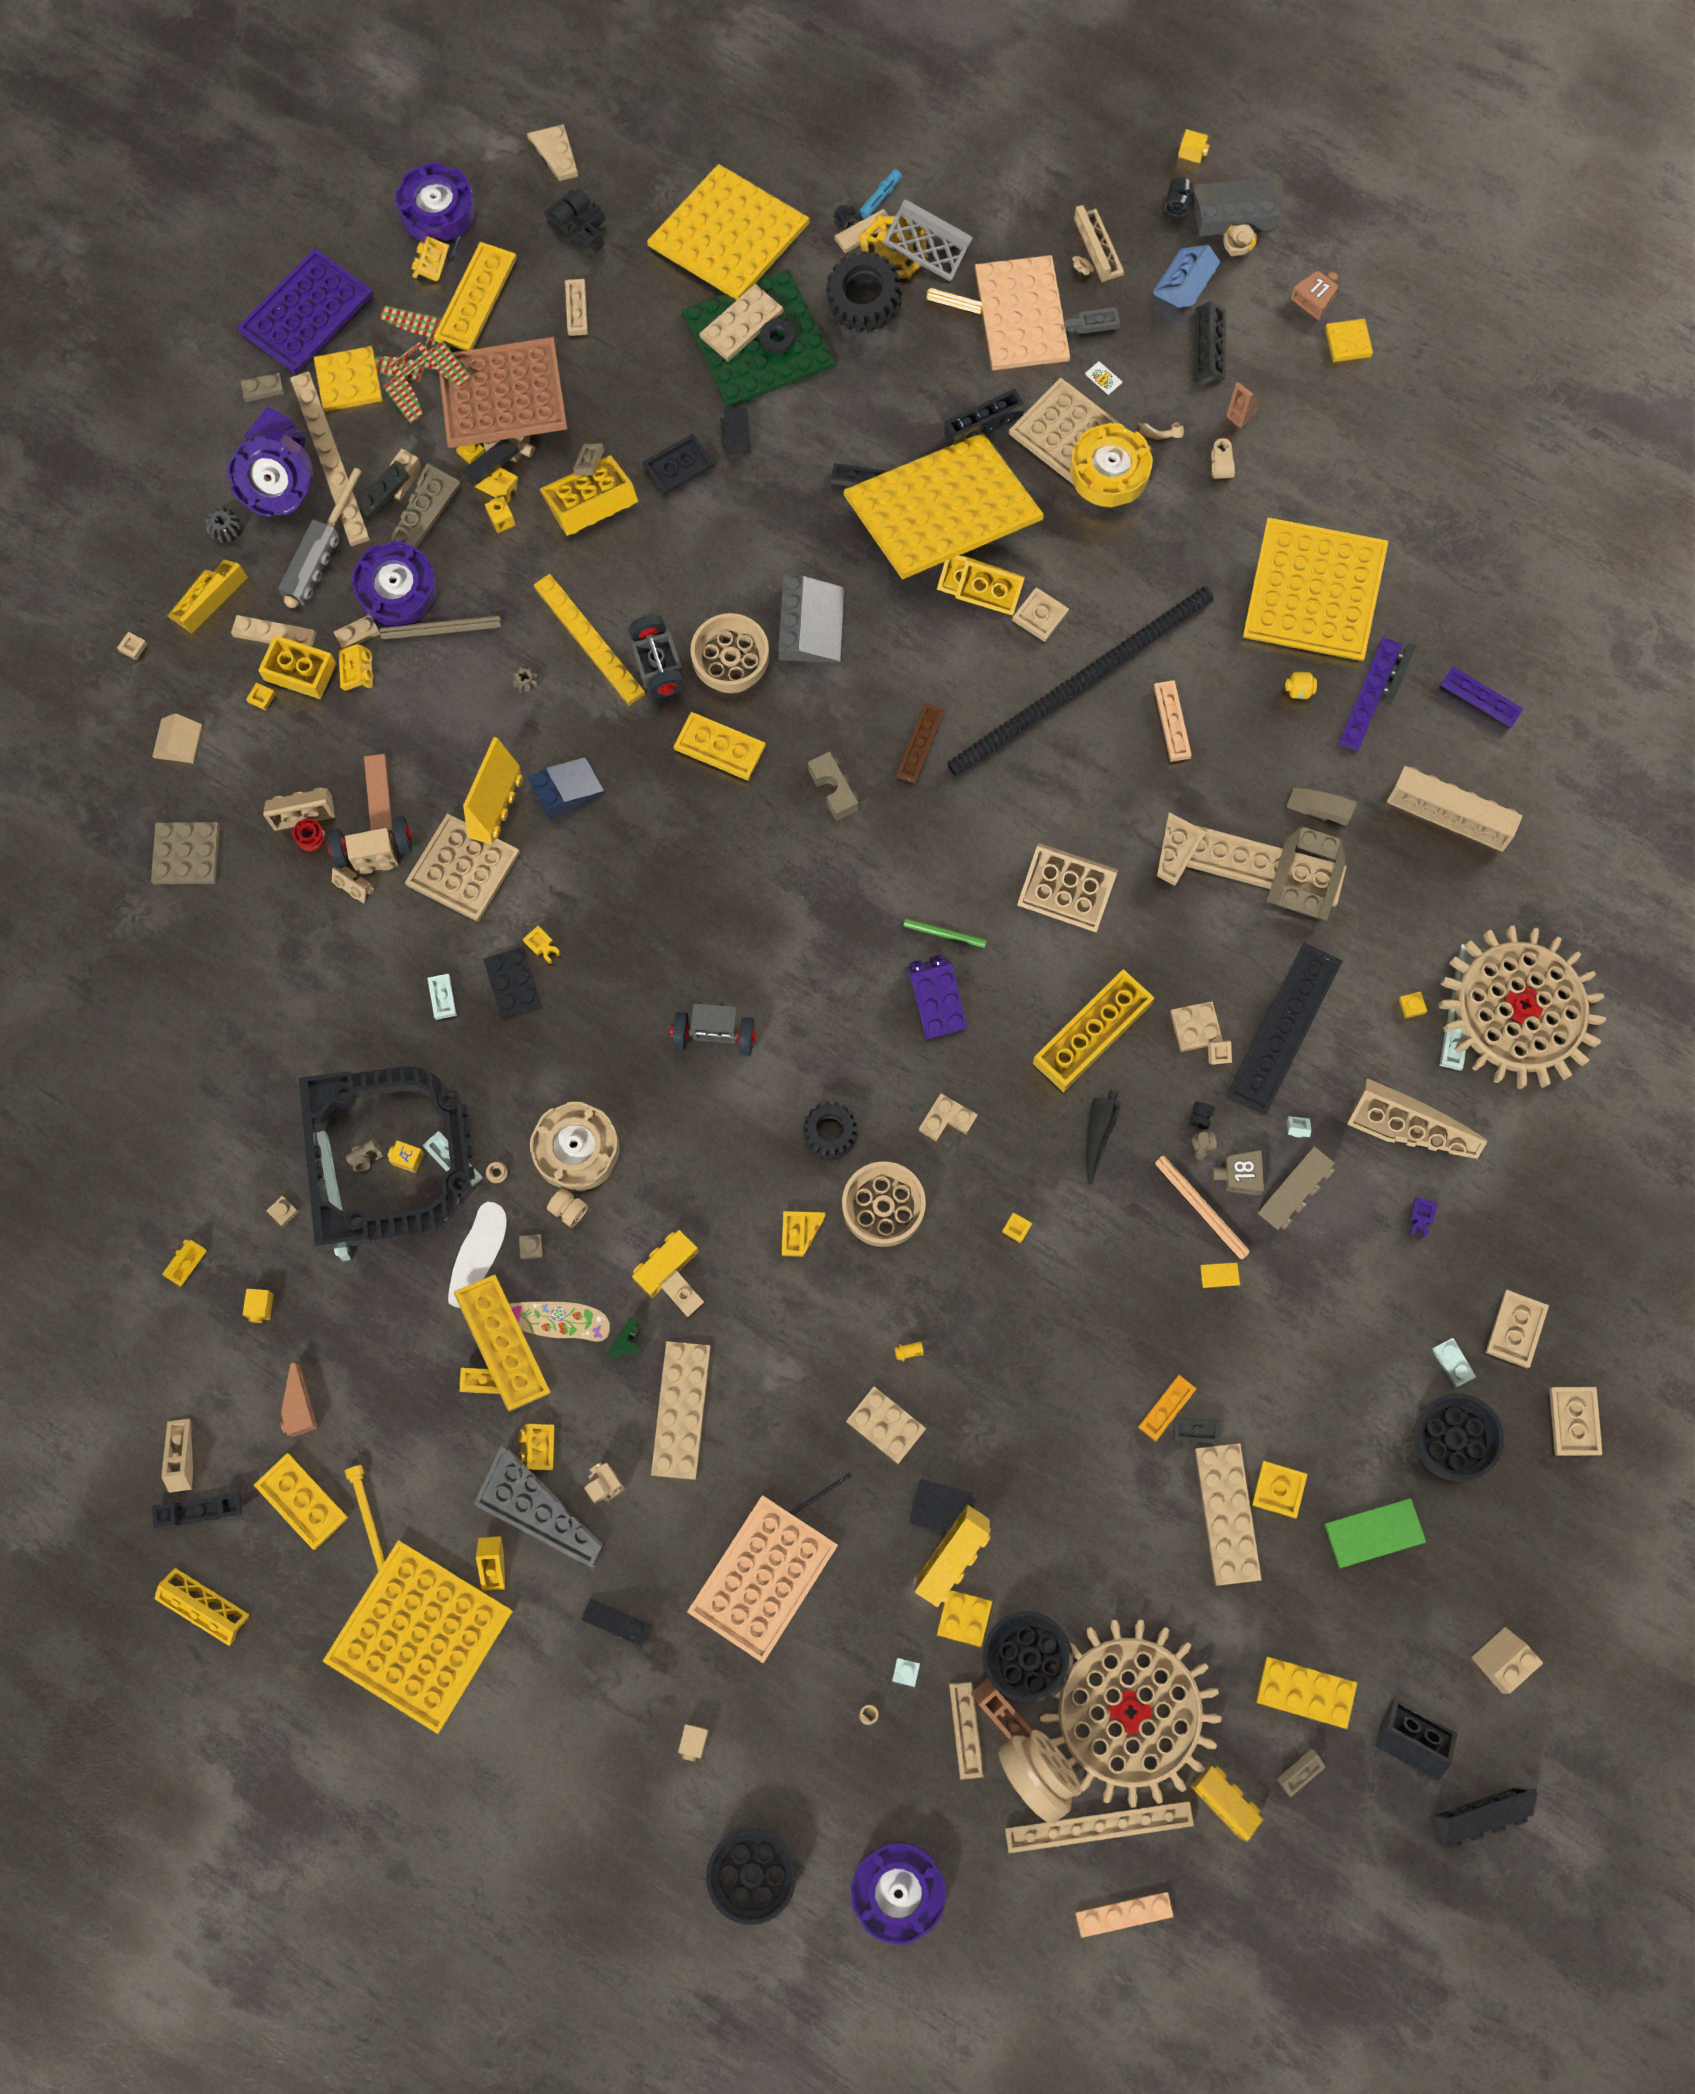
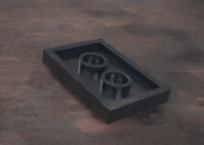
M694 434L642 462L643 467L663 496L714 468L713 461Z
M524 946L483 959L501 1019L542 1006Z

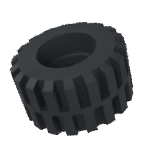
M830 1101L825 1102L823 1106L821 1103L816 1105V1109L812 1108L809 1111V1115H806L805 1123L803 1124L805 1144L813 1154L816 1153L817 1157L821 1159L822 1157H826V1160H831V1157L840 1159L842 1154L846 1156L848 1150L853 1149L854 1143L857 1140L856 1118L854 1119L853 1113L848 1111L845 1105L841 1107L838 1102H834V1105L830 1104ZM826 1121H835L843 1127V1134L834 1141H826L818 1135L817 1130L819 1126Z

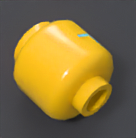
M1293 672L1290 679H1286L1285 690L1289 691L1291 698L1309 699L1316 692L1317 680L1309 672Z

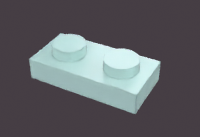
M449 974L429 977L428 984L434 1018L438 1020L457 1016Z
M1454 1338L1432 1349L1454 1388L1476 1377Z

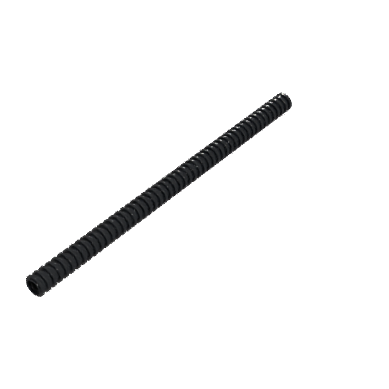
M1205 586L1201 587L1200 590L1182 600L1181 604L1178 603L1176 607H1172L1171 611H1166V614L1157 617L1156 621L1154 620L1151 624H1147L1146 628L1143 627L1141 631H1137L1136 635H1131V638H1127L1126 642L1122 641L1121 645L1112 648L1111 652H1106L1100 659H1096L1090 666L1087 665L1085 669H1082L1080 673L1077 672L1075 676H1071L1070 680L1067 679L1065 683H1061L1060 687H1055V690H1051L1050 694L1046 693L1045 697L1040 698V701L1036 700L1035 704H1030L1024 711H1020L1019 715H1014V718H1010L1009 722L1006 721L1004 725H1000L999 729L995 728L994 732L988 734L989 736L985 735L983 739L978 740V743H973V747L969 746L968 750H963V754L959 753L958 757L954 756L952 761H947L951 773L954 776H960V772L964 773L965 769H970V766L980 762L981 758H986V755H990L991 751L995 752L996 748H1000L1001 744L1005 745L1007 741L1012 740V737L1015 738L1017 734H1021L1022 730L1025 731L1027 727H1031L1032 723L1035 724L1037 720H1041L1042 716L1046 717L1053 709L1056 710L1058 706H1062L1063 702L1066 703L1068 699H1072L1073 695L1076 696L1078 692H1082L1083 688H1088V685H1092L1093 681L1097 682L1098 678L1103 677V674L1107 675L1108 671H1113L1114 668L1123 664L1124 661L1132 658L1134 654L1142 651L1144 647L1152 644L1154 640H1158L1159 637L1168 633L1169 630L1177 627L1179 623L1187 620L1189 616H1193L1194 613L1203 609L1204 606L1212 603L1214 598L1210 589Z

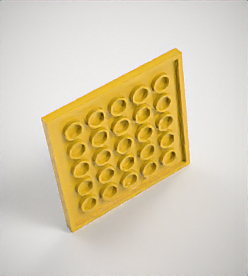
M718 164L647 242L648 246L738 300L760 279L808 226L810 219Z
M1267 518L1242 638L1364 661L1388 541Z
M398 1540L323 1662L435 1733L440 1734L514 1611Z

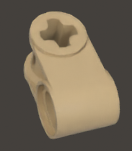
M1220 438L1214 443V449L1211 453L1213 479L1234 478L1235 464L1231 442L1225 438Z

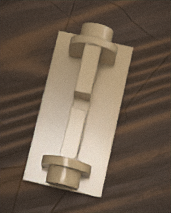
M340 866L337 869L333 867L331 881L337 887L348 892L354 899L365 903L366 894L370 895L374 891L372 884L362 877L355 881L354 879L357 877V874L347 866Z

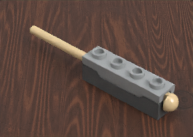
M354 468L327 523L323 524L312 519L278 587L279 592L284 597L286 606L290 608H295L299 604L305 606L307 600L311 599L313 588L316 582L320 581L322 570L329 563L333 548L338 545L339 535L334 525L361 474L359 469Z

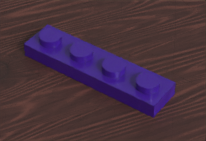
M1453 666L1441 683V686L1511 728L1523 711L1522 707Z

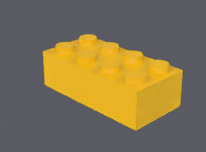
M967 1504L917 1575L915 1593L937 1608L941 1602L945 1603L952 1593L950 1589L954 1583L958 1585L964 1577L965 1573L963 1570L967 1565L971 1566L978 1556L976 1554L980 1546L984 1548L991 1537L989 1535L991 1531L989 1528L990 1519Z

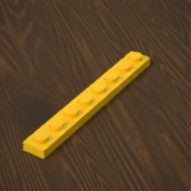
M551 574L535 583V590L628 706L644 696L645 691Z

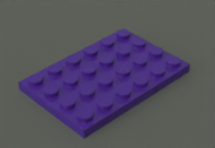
M314 248L236 328L240 334L296 375L374 293L371 288Z

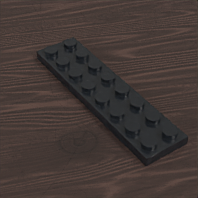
M1303 942L1227 1096L1261 1113L1267 1114L1343 960Z

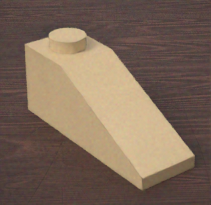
M190 1419L167 1422L161 1478L169 1493L192 1489L193 1455Z

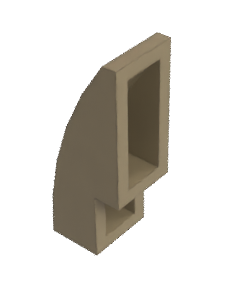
M1293 788L1286 807L1324 822L1329 819L1347 826L1357 802L1325 792Z

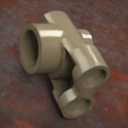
M1214 1132L1196 1133L1192 1137L1193 1149L1196 1150L1195 1157L1197 1159L1203 1160L1206 1158L1208 1150L1217 1149Z
M372 1139L364 1143L363 1146L352 1148L351 1153L346 1155V1159L354 1171L364 1172L370 1168V1161L384 1157L385 1153L383 1148L378 1146L375 1140Z

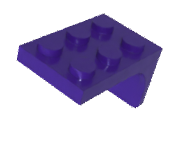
M942 955L932 956L929 958L930 961L921 962V960L909 963V966L905 967L913 987L926 1039L967 1029L952 963L946 957H942Z

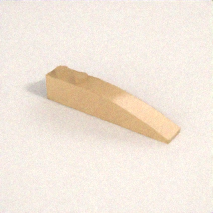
M1368 1078L1357 1096L1347 1125L1387 1142L1395 1143V1141L1413 1147L1419 1145L1428 1147V1150L1437 1151L1439 1149L1449 1151V1154L1478 1159L1487 1143V1139L1442 1112Z

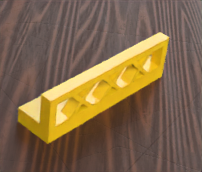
M176 1568L157 1587L155 1600L228 1646L235 1641L237 1631L249 1619L250 1614ZM175 1577L183 1582V1586H174L169 1582ZM189 1591H198L201 1593L202 1598L191 1597ZM208 1603H217L221 1609L212 1610L208 1607ZM234 1614L240 1619L234 1624L227 1619L226 1615Z

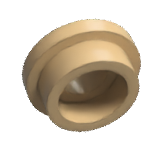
M493 1162L488 1165L486 1176L490 1182L501 1183L507 1178L508 1170L503 1163ZM495 1170H501L499 1176L493 1175Z

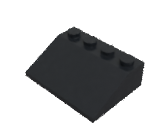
M1516 1786L1430 1816L1440 1845H1448L1449 1848H1454L1462 1845L1461 1840L1470 1838L1471 1841L1483 1838L1484 1832L1492 1830V1833H1497L1505 1830V1825L1514 1823V1826L1528 1822L1527 1817L1534 1815L1537 1791L1532 1788Z

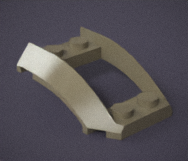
M1300 827L1284 842L1282 854L1266 902L1327 921L1346 861L1342 840L1306 827ZM1295 848L1334 860L1323 897L1284 885Z

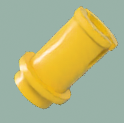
M921 1341L903 1346L898 1344V1347H894L897 1360H902V1362L906 1358L924 1355Z

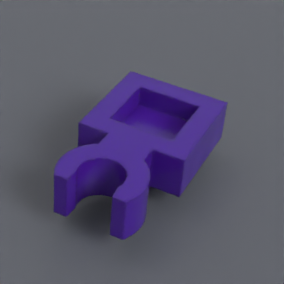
M1418 1197L1414 1198L1410 1220H1414L1416 1223L1411 1227L1410 1235H1414L1416 1229L1419 1228L1423 1232L1422 1238L1427 1237L1429 1230L1426 1224H1433L1437 1202Z

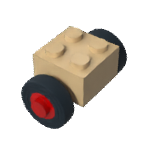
M398 816L393 818V833H389L387 828L347 835L344 839L341 829L329 830V843H327L329 854L330 856L332 855L337 867L348 865L349 858L357 874H370L374 870H390L394 866H399L395 843L400 854L412 852L411 840L413 839L411 827H408L406 818Z

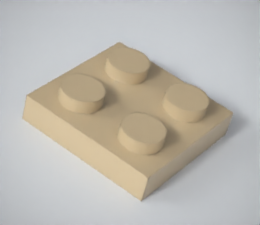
M1036 587L1015 613L1012 621L1046 642L1069 613V608Z
M1213 1001L1170 1011L1180 1052L1208 1047V1042L1223 1041Z

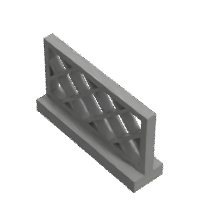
M904 199L882 244L951 282L973 237ZM900 216L907 219L910 226L901 228L898 222ZM921 227L925 229L926 236L918 238L915 228ZM911 230L914 239L905 241L902 232ZM898 233L901 243L895 244L889 238L891 235ZM932 238H941L944 245L935 247ZM928 239L931 249L922 251L919 241ZM916 243L918 252H909L907 245ZM955 246L961 250L960 254L952 257L949 247ZM945 249L948 258L939 260L936 251ZM933 252L936 262H927L924 254ZM950 262L951 273L943 271L941 264Z

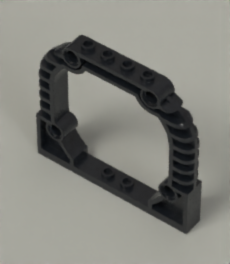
M401 1066L359 1073L346 1071L299 1078L314 1242L318 1251L371 1244V1241L421 1235L434 1231L452 1217L459 1207L461 1198L463 1199L470 1195L472 1191L471 1180L475 1179L474 1166L470 1167L469 1159L473 1158L472 1147L467 1146L466 1139L470 1138L469 1125H465L464 1117H468L466 1104L462 1105L459 1093L453 1089H447L437 1076L418 1067ZM412 1091L420 1092L432 1098L436 1114L446 1122L451 1168L445 1172L442 1178L443 1194L431 1205L418 1210L378 1216H366L364 1211L359 1208L350 1209L346 1213L329 1201L322 1202L320 1179H324L322 1166H319L318 1159L322 1158L320 1145H317L315 1124L324 1123L327 1117L338 1107L341 1109L351 1108L355 1104L356 1098ZM341 1093H349L346 1099H339ZM448 1099L456 1100L452 1106L445 1105ZM457 1182H465L466 1185L463 1189L455 1188ZM354 1218H362V1222L359 1225H351Z

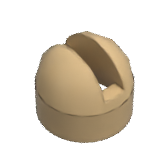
M872 1705L864 1706L859 1713L861 1722L865 1725L875 1723L878 1719V1710ZM865 1712V1713L868 1714L871 1718H873V1720H872V1721L869 1720V1719H868L865 1715H863L862 1713Z

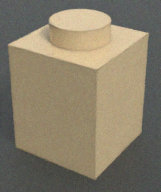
M685 1724L678 1753L683 1754V1759L696 1762V1758H702L709 1730Z

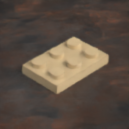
M1505 1290L1485 1353L1527 1369L1530 1368L1549 1305Z
M875 1387L871 1389L846 1420L851 1427L897 1464L901 1462L926 1430L923 1425Z
M1549 1388L1555 1456L1603 1455L1597 1388Z

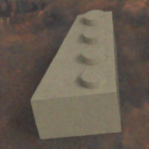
M1314 1146L1257 1214L1275 1229L1279 1230L1281 1227L1285 1230L1292 1221L1290 1218L1291 1214L1294 1211L1299 1213L1307 1204L1304 1199L1308 1194L1313 1196L1321 1187L1318 1184L1323 1177L1327 1180L1335 1171L1332 1167L1335 1163Z

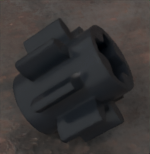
M839 206L834 211L835 225L838 229L842 227L843 230L855 225L857 212L852 206Z

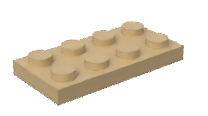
M755 284L700 333V338L724 359L729 361L760 334L762 326L767 321L779 317L783 313V307Z

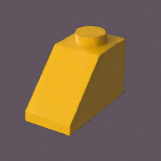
M501 1536L478 1538L476 1560L482 1591L505 1589L504 1551Z

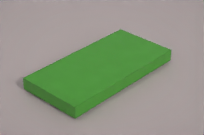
M1411 1498L1324 1524L1339 1568L1426 1543Z

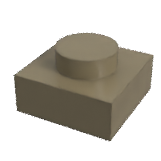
M541 1234L519 1236L521 1259L543 1257Z

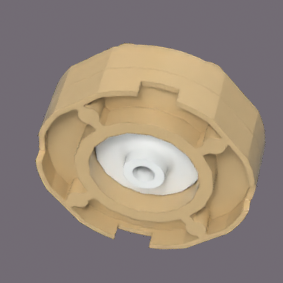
M567 1102V1104L555 1109L551 1108L540 1117L531 1135L530 1152L536 1168L548 1183L559 1188L564 1187L570 1192H582L597 1187L610 1176L619 1158L620 1145L614 1126L605 1113L583 1102Z

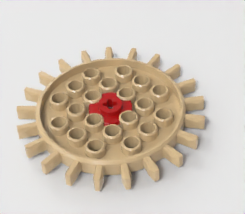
M1510 926L1506 930L1508 943L1500 945L1492 929L1488 930L1484 934L1485 941L1489 946L1488 950L1482 953L1472 940L1464 946L1467 952L1474 958L1470 965L1456 956L1449 962L1451 966L1462 972L1463 975L1460 981L1448 977L1441 981L1440 985L1456 990L1455 1000H1442L1439 1003V1008L1456 1009L1458 1021H1451L1443 1027L1444 1032L1461 1028L1467 1040L1461 1042L1456 1047V1053L1463 1052L1469 1046H1472L1480 1054V1057L1473 1064L1472 1069L1474 1071L1481 1068L1486 1060L1497 1065L1493 1081L1495 1083H1499L1504 1078L1506 1069L1517 1072V1088L1519 1089L1527 1085V1072H1537L1542 1088L1550 1085L1547 1069L1555 1066L1563 1080L1572 1076V1073L1563 1060L1571 1056L1581 1066L1588 1063L1589 1059L1577 1047L1581 1041L1593 1047L1599 1045L1601 1040L1586 1032L1588 1023L1601 1025L1606 1022V1017L1589 1014V1003H1596L1604 998L1603 993L1586 994L1583 983L1590 981L1596 975L1595 972H1586L1582 976H1578L1571 965L1578 961L1581 954L1576 952L1570 955L1566 961L1556 954L1562 939L1560 937L1554 939L1548 949L1537 945L1539 937L1538 928L1530 931L1527 943L1518 942L1515 926ZM1524 957L1531 961V966L1525 964ZM1504 963L1510 964L1512 971H1508L1504 967ZM1484 968L1490 969L1492 971V976H1488L1485 973ZM1550 972H1555L1558 980L1553 979ZM1531 977H1535L1539 985L1533 984ZM1512 982L1518 984L1519 991L1513 989ZM1492 988H1497L1500 996L1494 995ZM1558 991L1565 994V1000L1559 997ZM1472 993L1480 996V1002L1473 999ZM1539 996L1546 1000V1005L1539 1002ZM1500 1007L1506 1009L1507 1016L1500 1013ZM1566 1011L1573 1014V1019H1569L1566 1016ZM1480 1013L1486 1014L1488 1021H1483L1480 1018ZM1546 1016L1553 1019L1554 1025L1547 1022ZM1527 1022H1531L1535 1029L1530 1030L1527 1027ZM1507 1027H1511L1515 1031V1036L1507 1032ZM1488 1032L1495 1036V1041H1491L1488 1038ZM1554 1036L1561 1039V1045L1554 1041ZM1535 1041L1542 1045V1050H1538L1535 1047ZM1515 1047L1522 1050V1056L1516 1054Z
M1112 1620L1110 1629L1113 1640L1104 1643L1099 1642L1096 1632L1090 1627L1086 1629L1093 1648L1081 1654L1076 1646L1071 1644L1073 1657L1076 1659V1662L1072 1666L1071 1674L1064 1687L1052 1697L1058 1699V1713L1039 1716L1040 1721L1044 1723L1059 1722L1062 1735L1051 1739V1741L1057 1747L1061 1744H1066L1072 1754L1067 1760L1071 1767L1078 1762L1087 1771L1085 1777L1080 1781L1081 1791L1084 1792L1089 1787L1092 1779L1097 1777L1106 1782V1788L1103 1792V1802L1109 1804L1112 1799L1115 1785L1128 1787L1130 1807H1136L1138 1800L1136 1794L1137 1787L1150 1786L1152 1797L1156 1803H1162V1793L1158 1787V1782L1170 1777L1177 1789L1181 1792L1185 1791V1784L1177 1775V1771L1185 1763L1189 1764L1197 1772L1203 1773L1205 1770L1202 1764L1191 1756L1196 1745L1200 1744L1207 1749H1216L1217 1744L1211 1739L1201 1737L1200 1733L1202 1722L1218 1723L1221 1722V1717L1215 1714H1203L1201 1700L1219 1694L1218 1689L1209 1688L1201 1692L1198 1690L1194 1678L1203 1674L1208 1669L1207 1664L1197 1665L1189 1671L1181 1662V1659L1189 1652L1191 1645L1186 1642L1180 1646L1175 1654L1163 1648L1169 1633V1629L1165 1627L1159 1632L1156 1643L1143 1640V1620H1137L1134 1638H1121L1120 1626L1117 1620ZM1140 1654H1145L1149 1658V1664L1145 1668L1137 1664V1657ZM1108 1655L1114 1656L1117 1660V1664L1113 1669L1107 1668L1104 1664V1659ZM1051 1663L1049 1668L1055 1673L1058 1669V1664ZM1158 1670L1166 1673L1167 1679L1163 1684L1157 1683L1154 1679V1675ZM1126 1671L1134 1675V1682L1131 1685H1125L1122 1682V1674ZM1094 1672L1098 1673L1102 1678L1101 1684L1096 1687L1092 1686L1089 1682V1676ZM1176 1686L1184 1690V1697L1181 1700H1175L1172 1696V1690ZM1144 1687L1148 1688L1152 1694L1151 1699L1147 1702L1142 1701L1139 1697V1692ZM1110 1689H1115L1119 1693V1699L1115 1703L1107 1700L1106 1694ZM1077 1690H1082L1086 1694V1701L1083 1704H1078L1074 1700V1693ZM1160 1704H1165L1169 1708V1714L1165 1718H1161L1157 1714V1707ZM1129 1705L1131 1709L1136 1711V1714L1132 1715V1719H1129V1716L1124 1714V1710H1127ZM1096 1706L1103 1709L1104 1715L1101 1720H1094L1091 1716V1710ZM1179 1720L1184 1721L1187 1726L1183 1734L1176 1733L1174 1729L1175 1723ZM1147 1721L1151 1722L1154 1726V1731L1149 1736L1144 1735L1141 1730L1142 1724ZM1112 1723H1118L1121 1727V1733L1117 1737H1113L1109 1733L1108 1729ZM1079 1724H1085L1088 1727V1735L1085 1738H1079L1076 1735V1727ZM1163 1738H1168L1171 1741V1749L1168 1752H1163L1159 1748V1742ZM1131 1739L1136 1740L1139 1745L1135 1753H1129L1126 1749V1744ZM1098 1740L1103 1741L1106 1745L1105 1752L1100 1755L1096 1754L1093 1750V1745ZM1147 1756H1153L1156 1760V1766L1152 1770H1148L1144 1766V1759ZM1115 1757H1120L1123 1760V1768L1119 1771H1114L1111 1768V1760Z

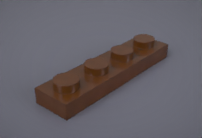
M927 703L924 704L896 778L916 784L942 720L944 709Z

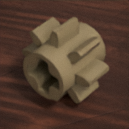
M520 667L518 673H513L515 679L513 685L514 687H519L520 693L523 691L531 693L534 687H538L535 681L538 679L537 673L532 674L530 667L528 670Z

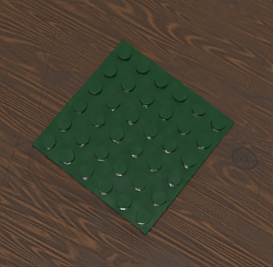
M789 269L758 280L755 283L783 307V313L776 319L787 321L794 329L795 341L792 348L786 353L777 355L767 352L762 347L760 334H758L732 359L727 361L701 339L700 333L737 301L726 293L682 310V315L727 409L835 367V361ZM774 331L770 334V339L773 342H781L785 338L784 333L781 331Z

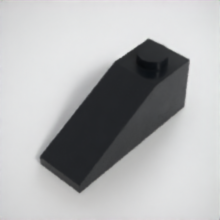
M591 1598L581 1618L582 1621L641 1647H644L653 1626Z

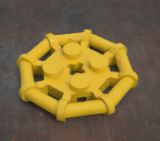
M878 215L876 220L859 235L861 251H868L869 254L868 244L874 245V252L879 253L880 258L885 256L889 263H893L895 268H901V270H896L899 278H906L908 280L921 265L913 262L907 267L906 262L910 260L909 258L896 251L892 252L891 248L882 244L890 229L886 228V225L892 224L896 216L881 217V215ZM900 216L898 220L900 227L910 226L908 220ZM920 227L915 228L918 238L926 236L925 230H922ZM880 228L881 231L878 233V236L876 238L872 237L871 235ZM907 231L902 232L905 241L914 239ZM898 233L890 236L889 240L895 244L901 243ZM926 240L919 241L922 251L927 250ZM913 243L907 245L909 252L917 253L913 251ZM924 254L925 260L928 261L929 256Z

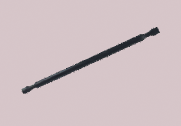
M848 1473L844 1478L839 1479L789 1513L792 1515L796 1514L846 1479L852 1477V1475Z

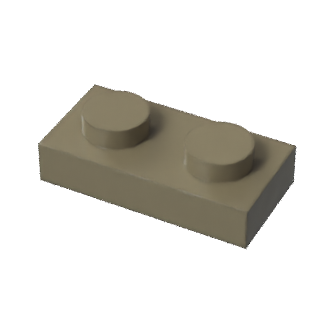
M280 373L241 381L243 396L246 402L284 394Z
M602 443L583 445L573 468L575 476L595 474L604 452Z
M1311 1749L1293 1766L1284 1771L1277 1780L1284 1791L1292 1797L1325 1768V1765L1318 1754Z

